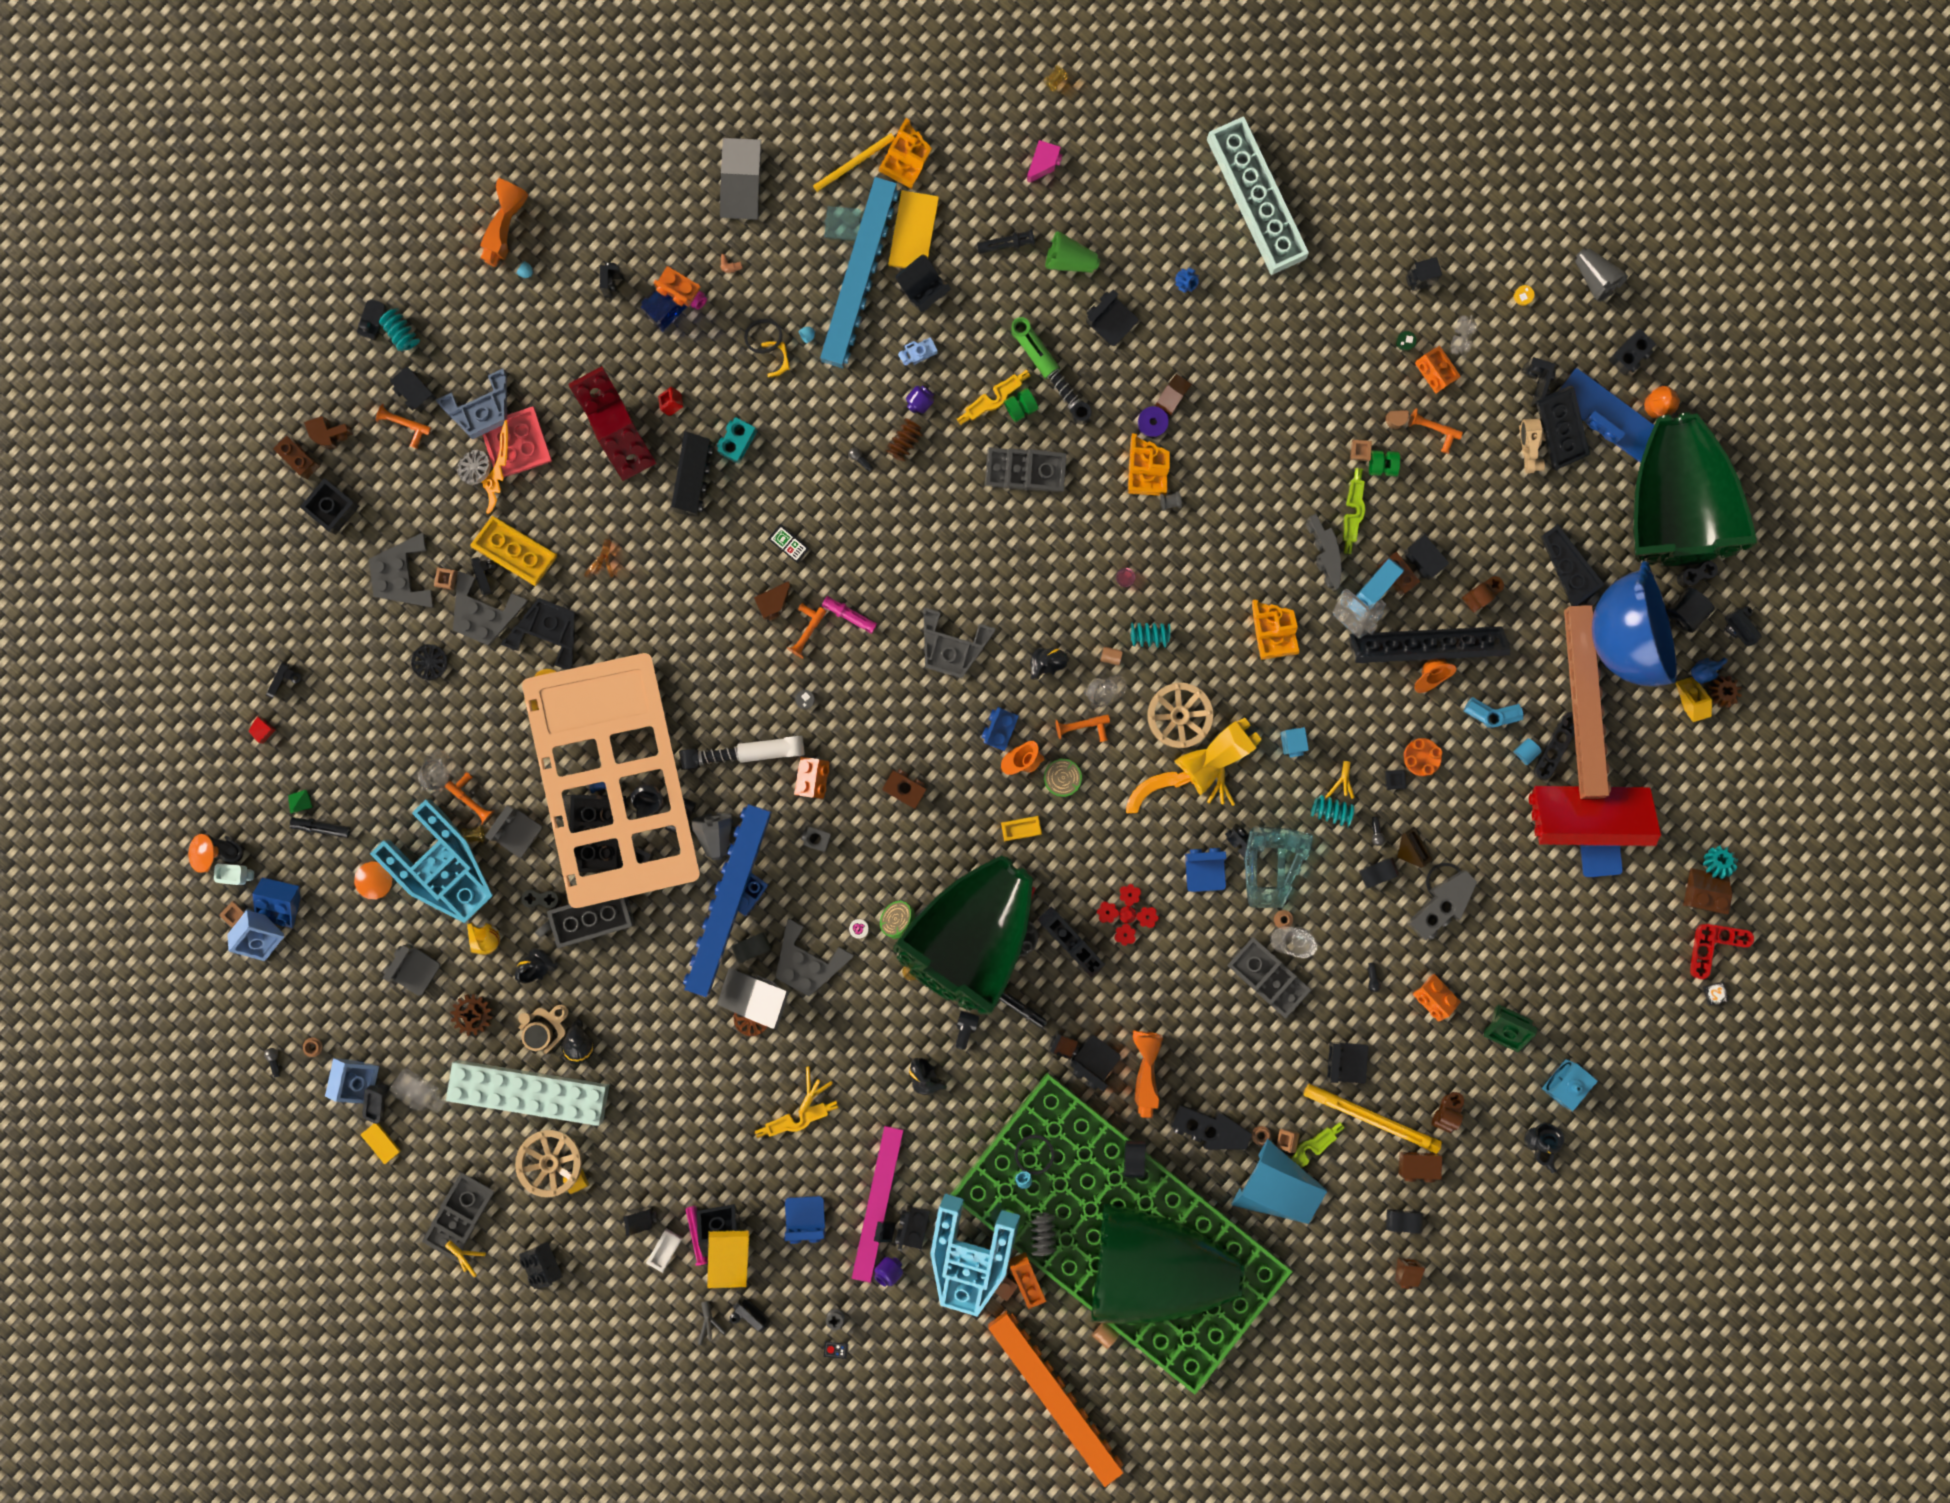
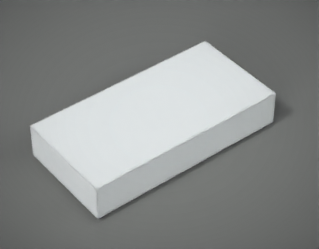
M666 1228L646 1263L663 1273L683 1237Z

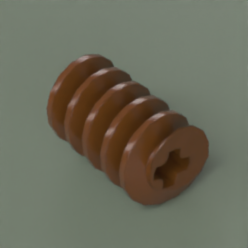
M907 418L904 420L907 425L901 424L900 428L902 431L896 432L898 438L892 437L894 444L888 443L887 446L890 451L885 450L889 455L903 462H906V459L903 457L904 454L910 456L907 449H914L912 442H919L916 436H923L920 432L922 428Z

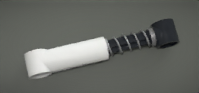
M803 736L740 743L737 748L735 746L731 749L720 750L719 748L715 751L711 749V751L707 752L704 750L699 751L698 749L679 751L681 770L697 769L705 763L710 765L711 762L718 763L719 761L725 763L728 760L733 762L737 759L740 763L805 755Z

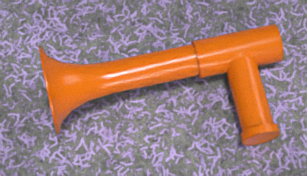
M384 403L378 409L376 422L381 419L390 420L415 430L410 447L418 449L422 434L429 435L431 432V427L390 413L385 409Z
M1416 408L1410 417L1408 427L1419 424L1447 435L1441 452L1449 454L1453 439L1460 440L1463 432L1422 417Z
M801 603L798 610L810 616L812 620L799 641L793 647H787V649L796 656L804 658L802 656L803 647L827 611L819 607L817 612Z
M1109 715L1069 724H1061L1057 720L1055 721L1060 740L1061 736L1066 732L1097 726L1100 742L1108 741L1104 724L1110 723Z
M466 772L456 784L449 781L445 788L479 815L482 826L495 810L487 811L461 790L472 779V776Z

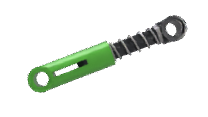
M1024 317L1016 318L1011 328L1013 337L1018 340L1043 377L1050 379V383L1055 385L1054 389H1057L1059 395L1064 398L1063 401L1067 402L1073 421L1079 425L1086 424L1091 417L1090 406L1077 398L1078 395H1075L1073 389L1069 387V383H1066L1064 376L1062 377L1059 373L1060 366L1032 329L1030 322ZM1019 325H1023L1026 328V330L1024 332H1018L1016 330V327ZM1082 409L1086 411L1087 415L1079 417L1076 412Z

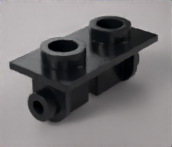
M1235 824L1231 830L1225 833L1226 839L1234 848L1240 844L1243 846L1238 852L1246 861L1249 860L1251 863L1262 853L1259 844L1247 836L1248 833L1242 826L1239 827Z

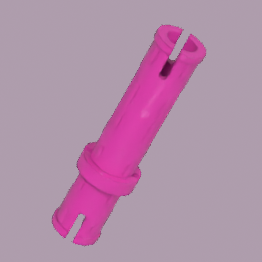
M828 595L822 603V607L832 611L837 617L848 620L870 634L873 633L877 626V623L853 611L845 603L837 602Z

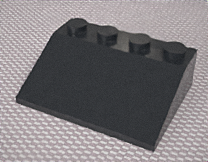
M564 795L563 801L571 833L613 824L614 820L608 795ZM623 796L624 805L626 809V796ZM616 838L578 846L574 849L579 872H606L623 867L620 847Z

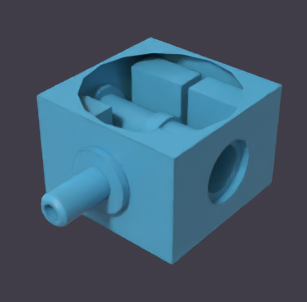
M1565 1059L1542 1087V1090L1561 1106L1574 1111L1597 1083V1080L1577 1063Z

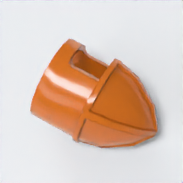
M1668 386L1658 387L1645 399V411L1650 417L1655 419L1662 415H1672L1678 409L1680 399L1677 392Z

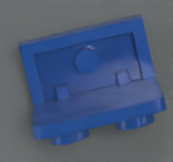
M1580 845L1582 869L1585 877L1620 875L1622 873L1620 845Z
M1209 848V852L1202 853L1201 849H1190V853L1185 854L1188 891H1214L1226 888L1224 866L1226 851H1221V848Z
M822 1196L787 1198L785 1200V1241H790L791 1244L801 1243V1240H809L811 1243L821 1242V1239H824L826 1235L824 1198Z

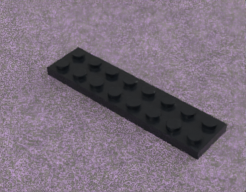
M1502 626L1349 634V642L1355 663L1500 657L1510 655L1511 651Z

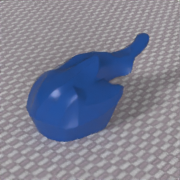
M1709 658L1698 661L1691 669L1693 678L1700 684L1716 679L1719 675L1716 671L1720 670L1728 662L1727 658H1723L1718 662L1709 661Z

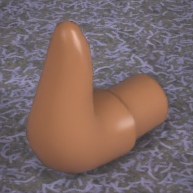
M721 254V270L723 272L732 273L742 269L741 262L728 264L727 257Z

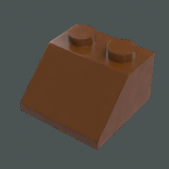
M1690 868L1683 906L1729 915L1733 896L1730 877L1725 876L1724 879H1720L1717 875L1712 878V872L1706 873V871Z

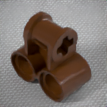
M1493 576L1462 597V600L1475 613L1496 598V595L1503 590L1504 582L1500 577Z
M1452 1092L1442 1098L1440 1108L1433 1116L1432 1126L1448 1133L1459 1129L1463 1120L1461 1111L1464 1105V1098L1459 1092Z

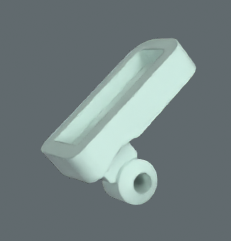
M216 864L214 869V881L216 883L245 885L246 881L254 879V871L247 869L246 866Z

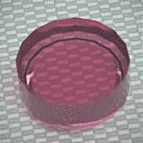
M1129 568L1119 570L1116 575L1117 584L1123 588L1130 587L1135 581L1134 572Z

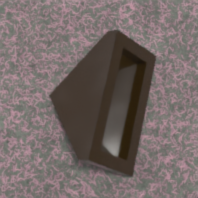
M1415 827L1402 834L1397 858L1420 868L1433 860Z

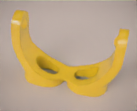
M776 342L762 343V347L774 346ZM781 342L778 346L784 355L783 364L778 371L767 374L768 378L780 376L787 370H790L785 342Z

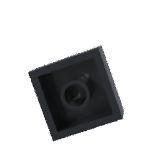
M326 478L321 481L300 506L303 511L328 532L335 535L360 507L358 503Z
M735 1204L697 1211L698 1245L703 1257L708 1256L709 1232L741 1231L740 1216Z

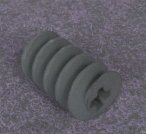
M1043 1212L1031 1214L1036 1217L1031 1223L1037 1225V1227L1031 1229L1032 1232L1037 1233V1235L1031 1237V1239L1037 1241V1243L1032 1244L1033 1248H1037V1251L1032 1252V1255L1045 1256L1056 1252V1247L1052 1246L1056 1243V1239L1052 1238L1056 1235V1231L1051 1230L1056 1227V1224L1051 1222L1055 1220V1215Z

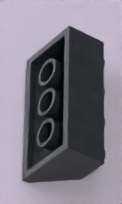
M684 431L671 508L679 514L699 517L700 512H703L704 509L702 497L703 493L706 494L708 483L705 480L706 475L710 474L711 464L709 463V457L713 456L714 445H712L709 438Z

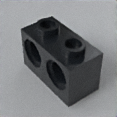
M1639 328L1608 360L1623 375L1628 372L1633 373L1640 367L1639 361L1642 358L1646 360L1654 352L1652 348L1656 343ZM1637 343L1643 345V350L1638 349ZM1624 356L1630 359V364L1624 361Z

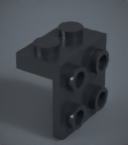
M924 254L919 256L895 277L911 304L921 313L929 309L934 302L944 297L951 290L948 283L938 275L930 260Z
M1114 289L1110 293L1105 292L1100 298L1101 302L1098 306L1095 307L1093 305L1086 313L1088 315L1086 323L1113 347L1138 322V318L1118 300L1119 294Z
M1090 1035L1069 1065L1074 1069L1072 1073L1079 1079L1086 1078L1088 1080L1087 1084L1094 1090L1099 1088L1104 1092L1108 1086L1104 1080L1121 1056L1095 1035Z

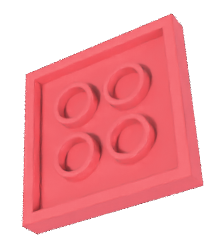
M532 406L507 415L508 451L506 465H501L503 478L552 462L535 408ZM503 425L482 435L493 468L499 456L500 434Z

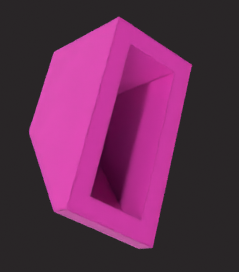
M1039 140L1027 175V182L1031 183L1053 172L1056 165L1060 166L1063 154H1060L1061 147Z

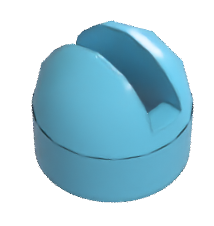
M524 261L516 274L522 278H529L532 276L533 269L530 264Z
M807 326L799 330V334L805 343H809L814 339L815 331L813 328Z
M1026 1171L1018 1173L1015 1177L1017 1185L1022 1189H1027L1032 1184V1178Z

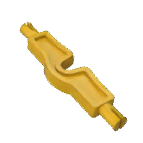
M1025 370L1018 376L1014 374L1005 381L995 385L993 391L997 396L996 400H991L987 394L981 395L974 403L965 408L966 413L957 418L959 424L962 425L969 419L974 421L986 411L996 410L1001 407L1009 395L1022 387L1021 382L1031 377L1028 371Z
M837 1101L826 1105L822 1102L810 1106L807 1112L800 1109L798 1111L799 1123L794 1122L791 1114H786L766 1123L764 1128L755 1130L756 1137L759 1138L767 1134L771 1137L785 1131H800L806 1128L810 1122L825 1117L829 1111L839 1108L836 1105Z

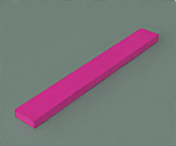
M884 1126L852 1279L871 1283L879 1243L874 1241L877 1222L884 1221L903 1134V1129Z

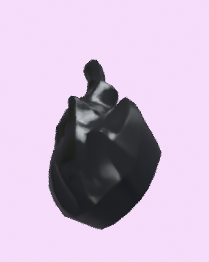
M207 834L212 840L213 845L219 849L218 858L232 864L242 859L244 850L237 841L229 836H225L226 841L215 839Z

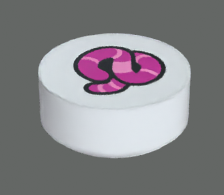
M856 919L850 924L849 931L853 937L863 938L867 935L869 926L866 921Z

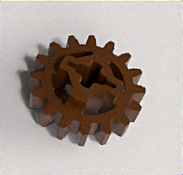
M467 994L465 995V1000L462 997L458 998L459 1004L455 1003L452 1005L456 1010L450 1012V1014L455 1016V1018L451 1019V1022L456 1021L457 1024L454 1028L460 1027V1034L467 1031V1036H471L472 1032L476 1036L479 1035V1030L485 1032V1026H491L488 1020L494 1018V1016L489 1015L493 1008L487 1007L490 1001L483 1002L484 996L477 999V994H473L472 997ZM469 1002L467 1008L461 1010L462 1007ZM472 1012V1014H475L477 1017L472 1018V1016L466 1013ZM478 1020H483L478 1027H475Z

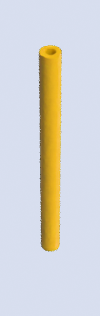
M892 133L813 185L815 191H820L894 141L895 138Z

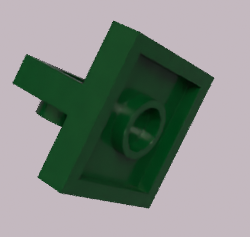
M1498 1004L1494 1009L1492 1023L1484 1030L1483 1036L1519 1052L1536 1035L1537 1027L1532 1026L1533 1020Z

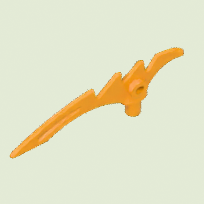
M507 420L504 421L500 434V451L497 462L487 478L481 482L489 496L487 514L494 509L497 502L494 492L500 493L501 491L498 480L503 481L504 479L501 465L505 466L507 461Z

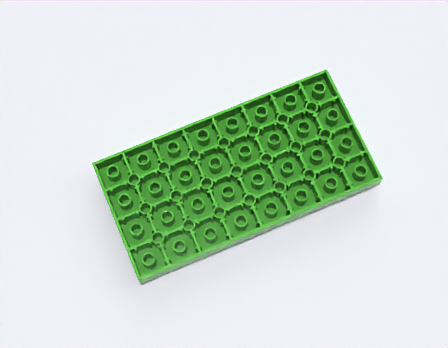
M1047 1072L954 1188L951 1195L964 1199L963 1207L992 1231L995 1230L1001 1210L1020 1215L1013 1248L1021 1254L1026 1252L1029 1261L1091 1311L1094 1287L1098 1275L1104 1203L1133 1208L1176 1221L1201 1233L1239 1258L1240 1265H1244V1277H1240V1285H1242L1241 1297H1237L1213 1309L1180 1319L1156 1323H1107L1195 1395L1289 1277L1292 1270L1149 1153H1145L1144 1179L1124 1178L1125 1141L1131 1139ZM1026 1136H1043L1053 1147V1163L1044 1173L1030 1174L1032 1178L1031 1186L1027 1189H1022L1015 1180L1016 1175L1022 1172L1015 1160V1149L1018 1143ZM1030 1138L1019 1147L1018 1160L1025 1169L1040 1171L1051 1160L1050 1147L1042 1139ZM1043 1212L1055 1215V1220L1051 1222H1054L1056 1227L1051 1230L1056 1231V1235L1052 1237L1056 1239V1243L1052 1245L1056 1247V1252L1050 1255H1032V1252L1037 1251V1248L1032 1247V1244L1037 1243V1241L1031 1239L1032 1236L1037 1235L1036 1232L1031 1231L1032 1228L1037 1227V1225L1031 1223L1032 1220L1036 1219L1035 1216L1031 1215L1033 1213Z

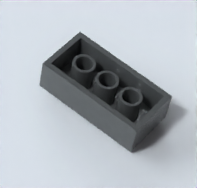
M628 897L581 908H573L570 905L547 911L557 949L636 926Z

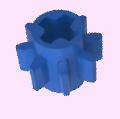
M1191 268L1187 270L1182 269L1176 275L1175 285L1184 293L1187 290L1192 292L1198 286L1199 275L1195 274V270Z

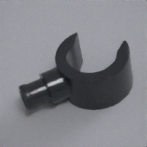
M1537 1149L1534 1153L1535 1160L1539 1164L1546 1166L1551 1173H1555L1557 1169L1553 1163L1554 1154L1549 1153L1548 1159L1541 1161V1151Z

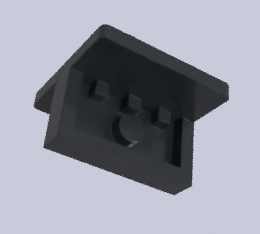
M548 1241L519 1254L520 1264L526 1270L528 1282L534 1289L551 1286L553 1282L563 1277Z

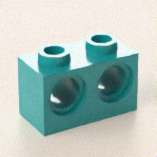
M735 417L733 421H729L725 437H721L718 441L717 451L722 456L740 464L757 430L752 425ZM738 428H745L743 435L738 436L735 434ZM734 444L736 449L733 452H727V446Z

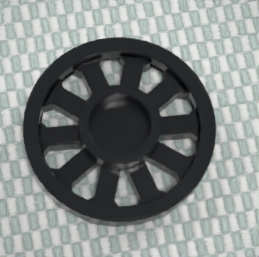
M427 644L420 646L414 651L411 666L415 674L420 678L435 680L446 672L448 657L442 648ZM421 650L423 651L424 656H422L419 653ZM416 657L422 659V661H415ZM438 663H443L444 666L440 667Z

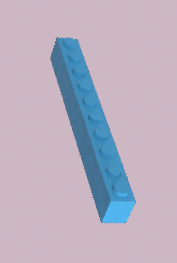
M877 177L874 178L820 359L823 363L844 368L845 363H849L851 353L848 351L850 345L853 346L855 343L856 335L854 332L855 328H859L862 317L859 315L861 309L864 310L867 303L865 298L866 292H870L873 281L870 279L872 273L875 274L877 270V255L881 256L883 250L881 242L883 237L886 238L889 227L886 225L888 219L891 220L893 217V202H897L900 191L897 190V183Z

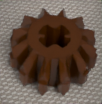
M1718 676L1717 680H1712L1713 686H1708V689L1712 691V693L1708 694L1709 697H1713L1712 704L1718 702L1719 708L1724 705L1726 708H1729L1732 704H1737V698L1742 696L1738 693V690L1742 689V687H1736L1738 680H1732L1731 676H1726L1725 678L1724 676ZM1723 688L1727 690V692H1725L1727 693L1726 695L1722 693L1724 692V690H1722Z

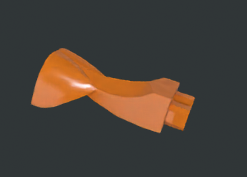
M499 177L496 182V191L501 209L490 222L480 244L484 249L481 259L486 264L496 268L499 260H505L508 254L507 237L511 218L523 206L529 196L522 188Z
M1133 1030V1040L1143 1056L1136 1081L1135 1102L1138 1105V1113L1141 1117L1152 1118L1153 1108L1158 1109L1159 1103L1154 1061L1160 1051L1163 1036L1158 1033Z

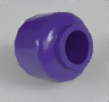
M925 385L915 386L906 397L908 402L907 408L914 414L916 412L924 414L934 403V394Z
M885 1257L874 1269L876 1281L884 1287L893 1286L903 1275L902 1263L895 1257L893 1259Z

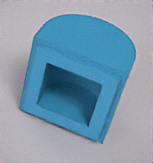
M1527 738L1513 752L1525 765H1528L1542 750L1533 740Z

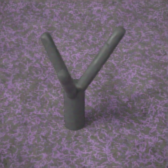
M709 1301L701 1302L704 1323L698 1345H702L706 1328L708 1340L712 1341L711 1322L722 1334L726 1333L722 1326L712 1317Z

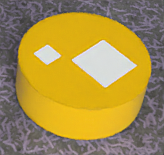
M1527 285L1520 286L1514 293L1515 302L1521 306L1528 305L1534 299V291Z

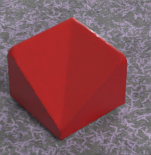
M673 387L668 388L658 396L660 411L668 416H672L684 407L681 392Z
M258 716L248 732L258 743L264 744L276 729L263 717Z

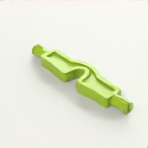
M1355 468L1354 479L1350 481L1346 506L1355 508L1357 513L1344 516L1342 541L1345 542V554H1352L1353 543L1357 541L1359 523L1365 514V504L1362 500L1365 482L1362 481L1363 469Z
M1339 1122L1332 1129L1329 1127L1325 1128L1314 1138L1302 1141L1297 1146L1296 1153L1289 1158L1301 1168L1310 1162L1305 1154L1307 1149H1311L1316 1155H1320L1337 1139L1335 1135L1345 1129V1127Z

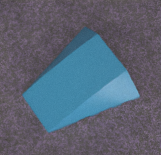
M1267 1138L1259 1153L1260 1160L1244 1189H1239L1231 1205L1309 1224L1327 1190Z

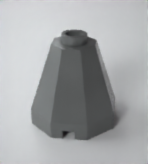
M719 812L716 813L717 816L705 814L693 818V831L706 856L711 857L712 860L723 859V856L727 854L733 822L731 813Z

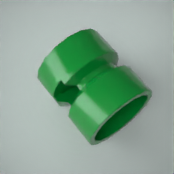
M1028 388L1018 392L1017 397L1011 396L1004 400V405L1015 423L1025 418L1026 413L1030 415L1039 410Z
M1371 451L1369 475L1381 476L1385 473L1386 476H1398L1400 469L1399 452L1388 451L1384 454L1383 451ZM1385 459H1387V468H1385Z

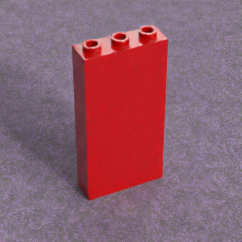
M1534 786L1533 792L1529 794V805H1532L1533 808L1531 816L1532 820L1535 821V837H1538L1539 844L1656 846L1661 836L1650 787H1611L1609 796L1598 799H1580L1579 786Z

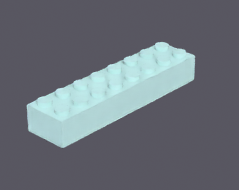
M1244 116L1210 131L1207 137L1208 144L1270 274L1273 275L1305 260L1309 252Z
M457 1060L452 1062L446 1101L599 1126L604 1120L609 1084Z

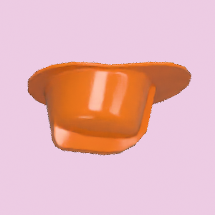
M1445 659L1428 660L1423 665L1422 676L1415 683V691L1425 693L1432 690L1441 682L1453 676L1457 670L1456 666L1448 664Z
M1028 741L1012 749L1004 756L1001 762V769L1007 775H1013L1021 771L1033 772L1044 761V756L1040 753L1038 744L1035 741Z

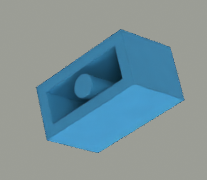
M1305 727L1280 732L1284 755L1289 754V758L1303 756L1304 752L1308 751Z

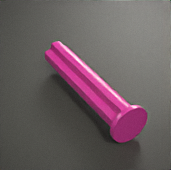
M690 1206L686 1208V1214L697 1260L695 1265L698 1266L707 1264L708 1256L703 1257L698 1245L697 1207Z

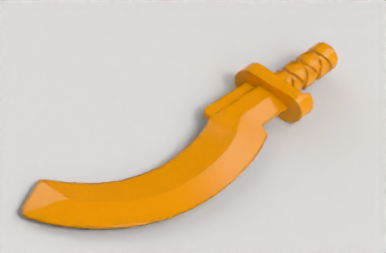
M1166 772L1145 780L1131 794L1127 803L1126 813H1138L1143 800L1157 789L1168 786H1175L1177 788L1190 781L1193 784L1190 776L1185 772L1179 774L1177 772Z

